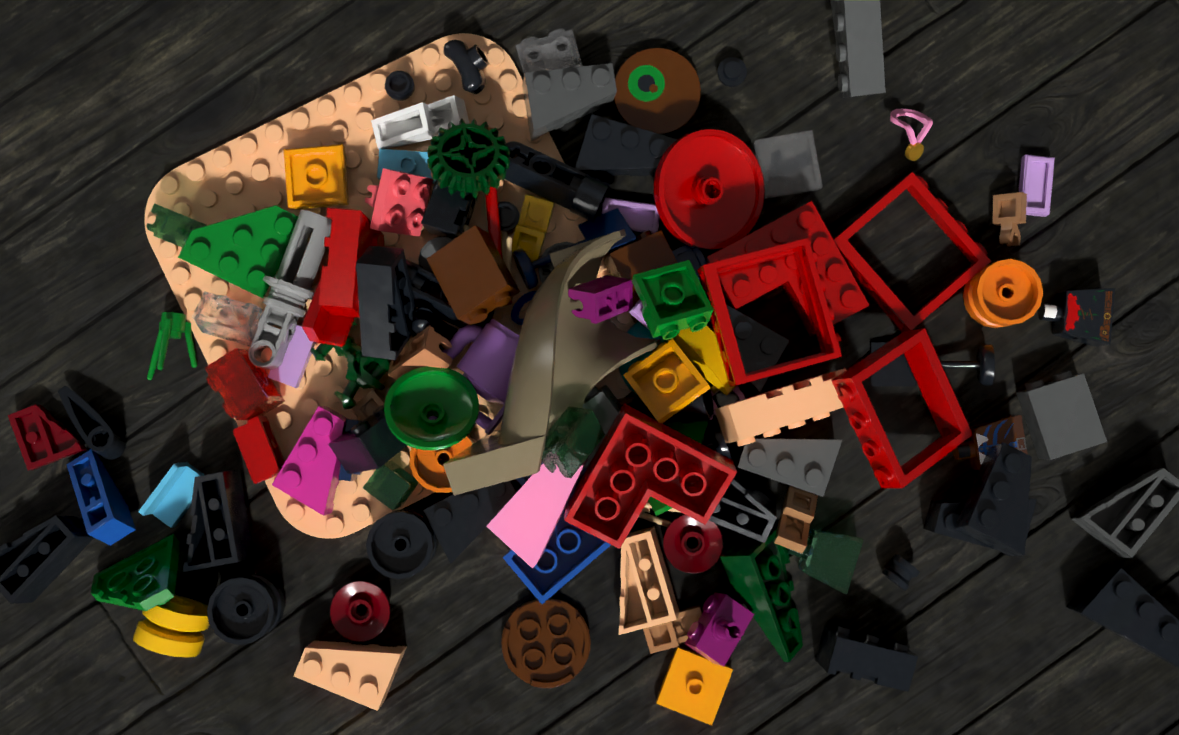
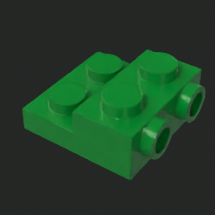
M690 260L633 275L632 283L643 305L641 313L653 338L662 336L663 340H669L677 336L680 330L690 328L692 332H696L707 326L714 309Z

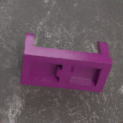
M605 275L569 288L568 297L574 300L578 299L583 304L582 310L577 308L572 310V313L576 317L589 319L591 323L597 324L631 310L633 307L632 279Z

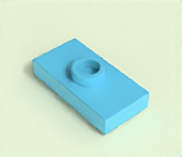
M379 148L377 178L381 179L383 168L432 178L431 170L427 164V159H429L427 152Z

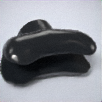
M451 40L445 43L444 55L453 61L461 75L463 89L473 94L480 93L486 84V78L482 69L489 65L484 52L476 44L469 49L460 40Z
M419 307L413 314L412 330L414 332L412 337L430 325L434 328L435 332L450 342L458 331L457 328L438 318L428 307ZM439 345L440 350H444V348L441 345Z

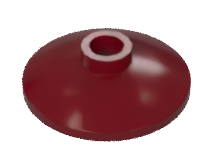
M682 515L673 520L667 527L663 538V548L669 562L678 570L686 573H701L710 569L718 561L722 553L723 539L718 526L714 522L708 520L705 525L687 515ZM689 537L697 539L695 547L687 546L686 542Z
M367 581L351 582L343 586L335 594L330 607L331 621L335 629L343 637L352 641H367L375 638L385 629L390 618V603L384 591L377 585ZM359 604H364L367 607L366 614L359 613Z

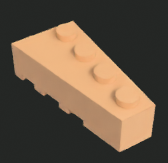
M846 368L808 378L715 408L725 444L737 441L738 446L747 445L756 441L754 437L756 435L763 434L764 438L781 433V427L787 425L789 429L800 427L806 424V419L820 420L831 416V411L844 408L837 397L838 394L831 380L846 371Z

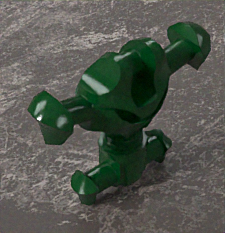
M355 318L352 324L353 326L357 325ZM348 336L343 347L321 343L316 349L311 348L310 352L314 355L316 361H326L325 356L332 348H335L338 356L347 358L348 369L346 379L349 382L343 393L338 391L334 393L342 402L344 410L357 406L353 398L359 387L363 389L373 388L380 391L385 388L379 380L388 372L391 360L362 356L361 345L358 346L353 337Z

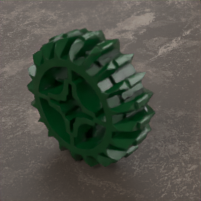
M461 118L457 126L450 121L448 130L440 127L438 136H432L431 146L427 149L429 157L427 164L431 170L433 180H438V185L441 189L448 187V192L451 195L456 191H460L462 198L466 196V193H472L476 199L478 191L488 195L490 187L497 189L500 185V180L506 178V170L510 166V160L508 159L510 151L508 146H506L504 136H498L497 128L489 130L487 122H484L481 126L477 125L475 118L471 121V124H465V121ZM466 152L468 157L472 159V165L469 164V159L466 158Z

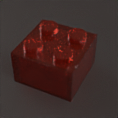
M235 348L205 367V370L209 375L207 377L209 385L215 392H219L225 401L223 402V407L226 413L231 418L235 417L236 420H249L256 416H263L284 403L285 400L272 379L268 378L269 374L266 369L255 366L250 361L248 356L249 350Z

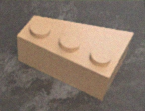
M655 527L629 533L621 546L619 635L677 620L680 612Z
M313 641L305 647L294 677L378 711L386 699L407 646L388 647L376 644L356 645L344 642Z

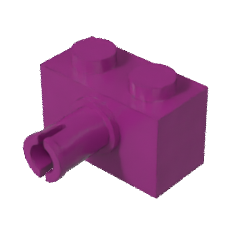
M715 592L705 601L702 608L703 613L699 620L690 626L687 632L688 638L684 644L712 663L724 667L744 635V631L754 614L728 595Z

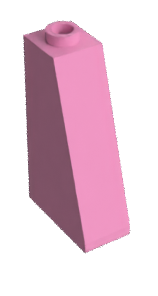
M564 440L540 466V471L533 474L486 526L531 568L541 558L587 462L583 457L585 455L584 451L574 442L568 443Z

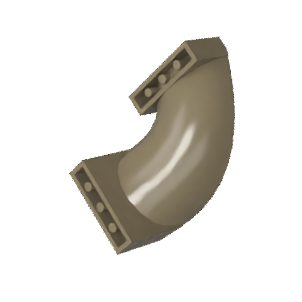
M625 229L550 253L554 270L533 295L525 314L511 367L501 430L494 431L490 435L487 434L443 464L453 495L538 473L540 471L543 451L559 446L564 440L568 443L576 440L583 404L592 388L615 369L646 352L658 348V345L661 344L660 339L635 337L617 328L610 319L594 324L591 323V320L576 317L572 313V310L577 308L582 310L583 304L578 299L574 300L568 297V289L597 278L602 258L614 243L626 236Z

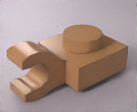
M1017 192L993 195L992 224L1001 226L1000 244H1007V246L1020 245L1021 235L1017 224L1026 223V193Z

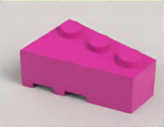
M318 406L272 483L274 487L323 516L333 511V501L337 485L339 484L341 465L328 444L345 433L346 419H348L328 406Z

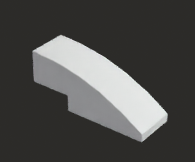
M455 95L430 104L421 102L371 120L378 149L399 147L431 140L432 136H438L440 127L448 130L450 121L457 126L461 118L465 121V124H470L464 100Z

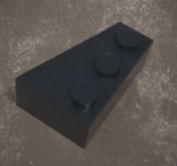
M727 305L745 372L748 373L776 365L790 340ZM710 319L707 326L714 332ZM769 377L747 382V384L754 393H760Z
M384 404L374 410L373 414L356 424L328 444L348 474L379 469L407 446L397 439L389 429L385 419ZM430 416L428 419L436 420L438 417Z

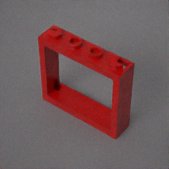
M913 172L833 239L854 278L902 333L913 330L991 262L986 256V249L980 243L974 242L967 234L966 226L961 221L955 220L947 212L948 207L940 198H935L928 190L927 182L922 177L916 176ZM906 189L972 263L914 315L848 242L851 236Z
M808 238L705 264L697 270L700 283L714 309L710 319L729 387L842 357L839 341L842 340L840 335L835 333L832 323L834 321V312L832 306L826 302L824 295L826 290L825 280L821 274H818L816 267L817 252H813ZM794 254L822 353L745 373L718 274Z
M925 328L901 333L831 380L838 394L837 397L847 413L849 423L861 443L862 451L867 456L874 471V476L877 478L881 488H904L973 435ZM904 353L941 437L900 466L862 381Z

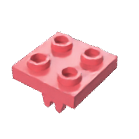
M383 168L379 186L369 185L367 187V190L372 192V197H366L365 203L374 208L370 228L377 231L420 237L423 226L421 221L427 208L433 179Z

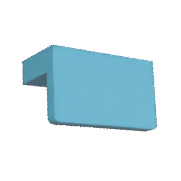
M188 462L173 464L143 504L139 513L143 516L153 514L170 528L175 527L191 506L195 477L203 476L204 474Z

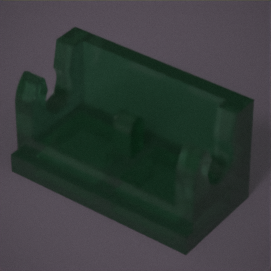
M155 203L151 212L156 215V220L153 224L147 223L146 225L147 230L154 233L153 236L183 247L192 229L207 226L204 223Z
M569 406L547 432L542 462L551 473L557 469V465L565 478H572L605 436L592 409Z

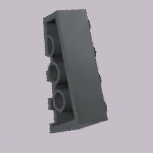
M831 0L836 39V58L840 69L838 88L840 92H843V98L886 93L880 0Z

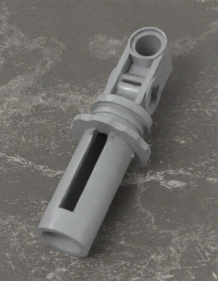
M301 210L275 278L264 276L263 281L271 286V291H269V296L264 297L263 303L266 307L260 316L257 331L248 352L249 359L255 366L273 370L282 364L289 342L295 333L298 318L305 315L306 311L303 309L306 305L305 303L307 300H312L314 293L311 292L313 290L312 284L326 249L324 247V239L331 235V219L308 210ZM273 325H277L281 327V329L273 327ZM270 347L272 357L269 361L263 363L261 353L265 348Z

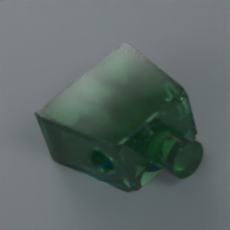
M810 529L807 546L803 553L789 548L786 549V553L800 557L799 570L847 594L864 539L850 534Z

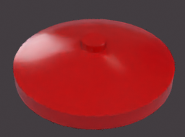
M704 129L686 134L676 140L665 151L658 164L654 179V199L658 214L669 232L688 246L706 250L725 248L745 237L751 231L763 207L765 190L761 167L750 148L733 134L716 129Z

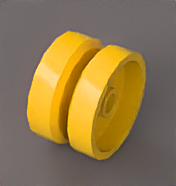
M175 595L164 605H157L148 611L142 610V614L146 619L138 621L133 641L139 646L159 654L184 658L196 657L200 654L205 640L204 635L200 631L208 629L210 625L207 615L208 606L199 601Z

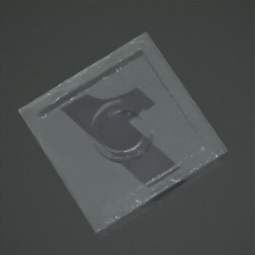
M812 130L754 141L756 159L761 167L764 179V199L819 190L823 187Z

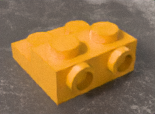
M673 339L668 343L659 344L658 348L654 349L650 356L643 361L639 360L633 363L628 368V372L623 375L658 423H664L710 389L709 384Z

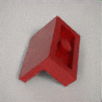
M320 278L302 323V328L309 341L343 347L355 317L331 315L319 305Z
M256 416L247 420V424L235 428L233 433L253 483L257 484L277 476L285 460L267 416Z

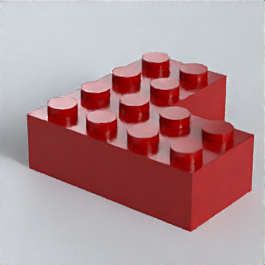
M812 201L711 254L705 259L707 264L808 238L813 252H817L816 267L818 274H821L825 280L826 290L824 295L826 302L832 306L834 312L833 325L869 306ZM794 254L718 274L725 302L735 310L783 286L810 336L816 334Z
M624 403L565 507L564 521L620 549L651 496L706 525L737 474V470L733 460L663 423H658L657 420Z

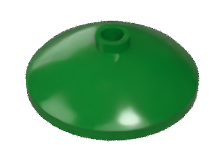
M420 367L405 373L391 386L384 403L385 419L393 435L404 444L421 450L445 449L462 441L474 428L479 415L478 395L470 381L457 371L449 368ZM430 416L438 417L436 420L428 419Z

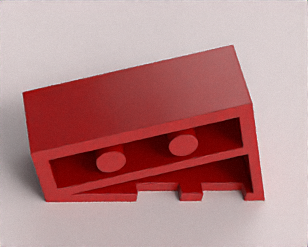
M327 208L326 217L332 218L331 235L324 239V247H329L328 266H322L319 305L331 315L360 318L356 262L369 245L384 247V234L381 231L370 228L371 221L361 210Z

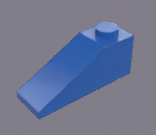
M90 449L66 464L88 535L111 546L136 530L128 505L95 451Z

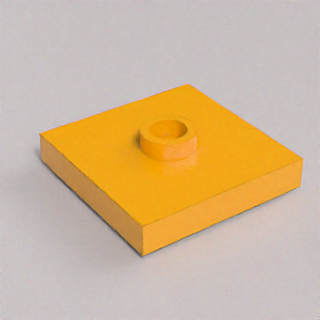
M343 144L283 149L287 203L290 210L349 205L345 147Z
M678 646L675 649L657 696L656 704L712 726L733 668L728 665L723 667L714 664L702 655Z

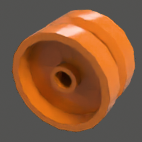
M1006 259L985 266L965 284L963 299L965 308L972 319L982 326L1000 328L1023 323L1034 316L1041 306L1043 288L1041 279L1032 267L1022 261Z
M468 434L459 443L445 449L421 450L412 447L410 451V469L414 478L424 488L433 492H452L442 464L443 458L440 455L446 453L452 459L474 444L476 440Z

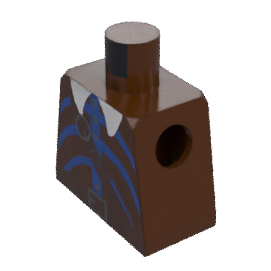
M1007 415L970 427L973 435L953 450L956 460L970 459L971 467L974 470H980L989 447L1001 443H1006L1027 454L1022 415Z

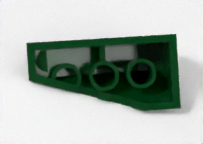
M772 527L765 543L747 537L735 542L720 558L732 587L748 610L754 614V619L782 660L790 662L802 648L803 641L798 610L792 608L791 591H794L793 580L788 581L785 565L790 563L789 552L786 550V547L774 543L777 527Z

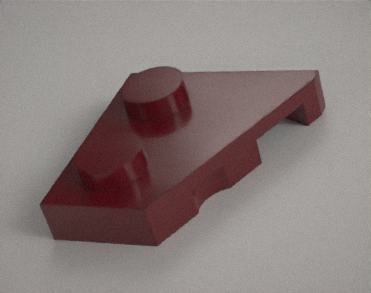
M40 404L32 405L8 415L27 470H35L86 450V446Z

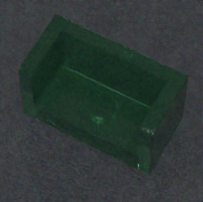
M388 461L382 467L375 470L363 486V489L388 508L394 510L403 506L419 482L395 462Z

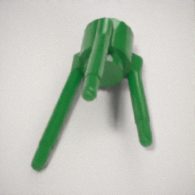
M162 312L159 332L147 374L148 380L153 379L156 366L159 370L163 369L169 338L180 339L182 333H185L191 366L193 368L197 367L191 323L186 322L185 314Z

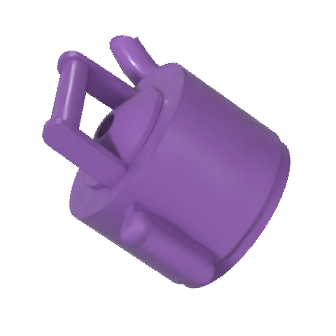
M491 319L484 327L474 324L460 328L450 341L452 347L441 351L447 353L453 360L467 344L473 342L457 367L464 372L463 376L470 381L478 395L489 402L505 406L509 377L519 335L494 319ZM504 406L493 420L479 411L476 424L485 429L486 434L490 435L503 418Z

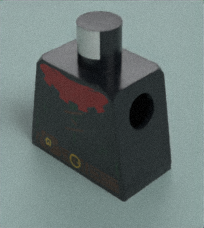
M1115 288L1075 290L1058 293L1054 297V304L1041 303L1038 309L1039 320L1052 321V334L1054 336L1096 347L1111 345Z

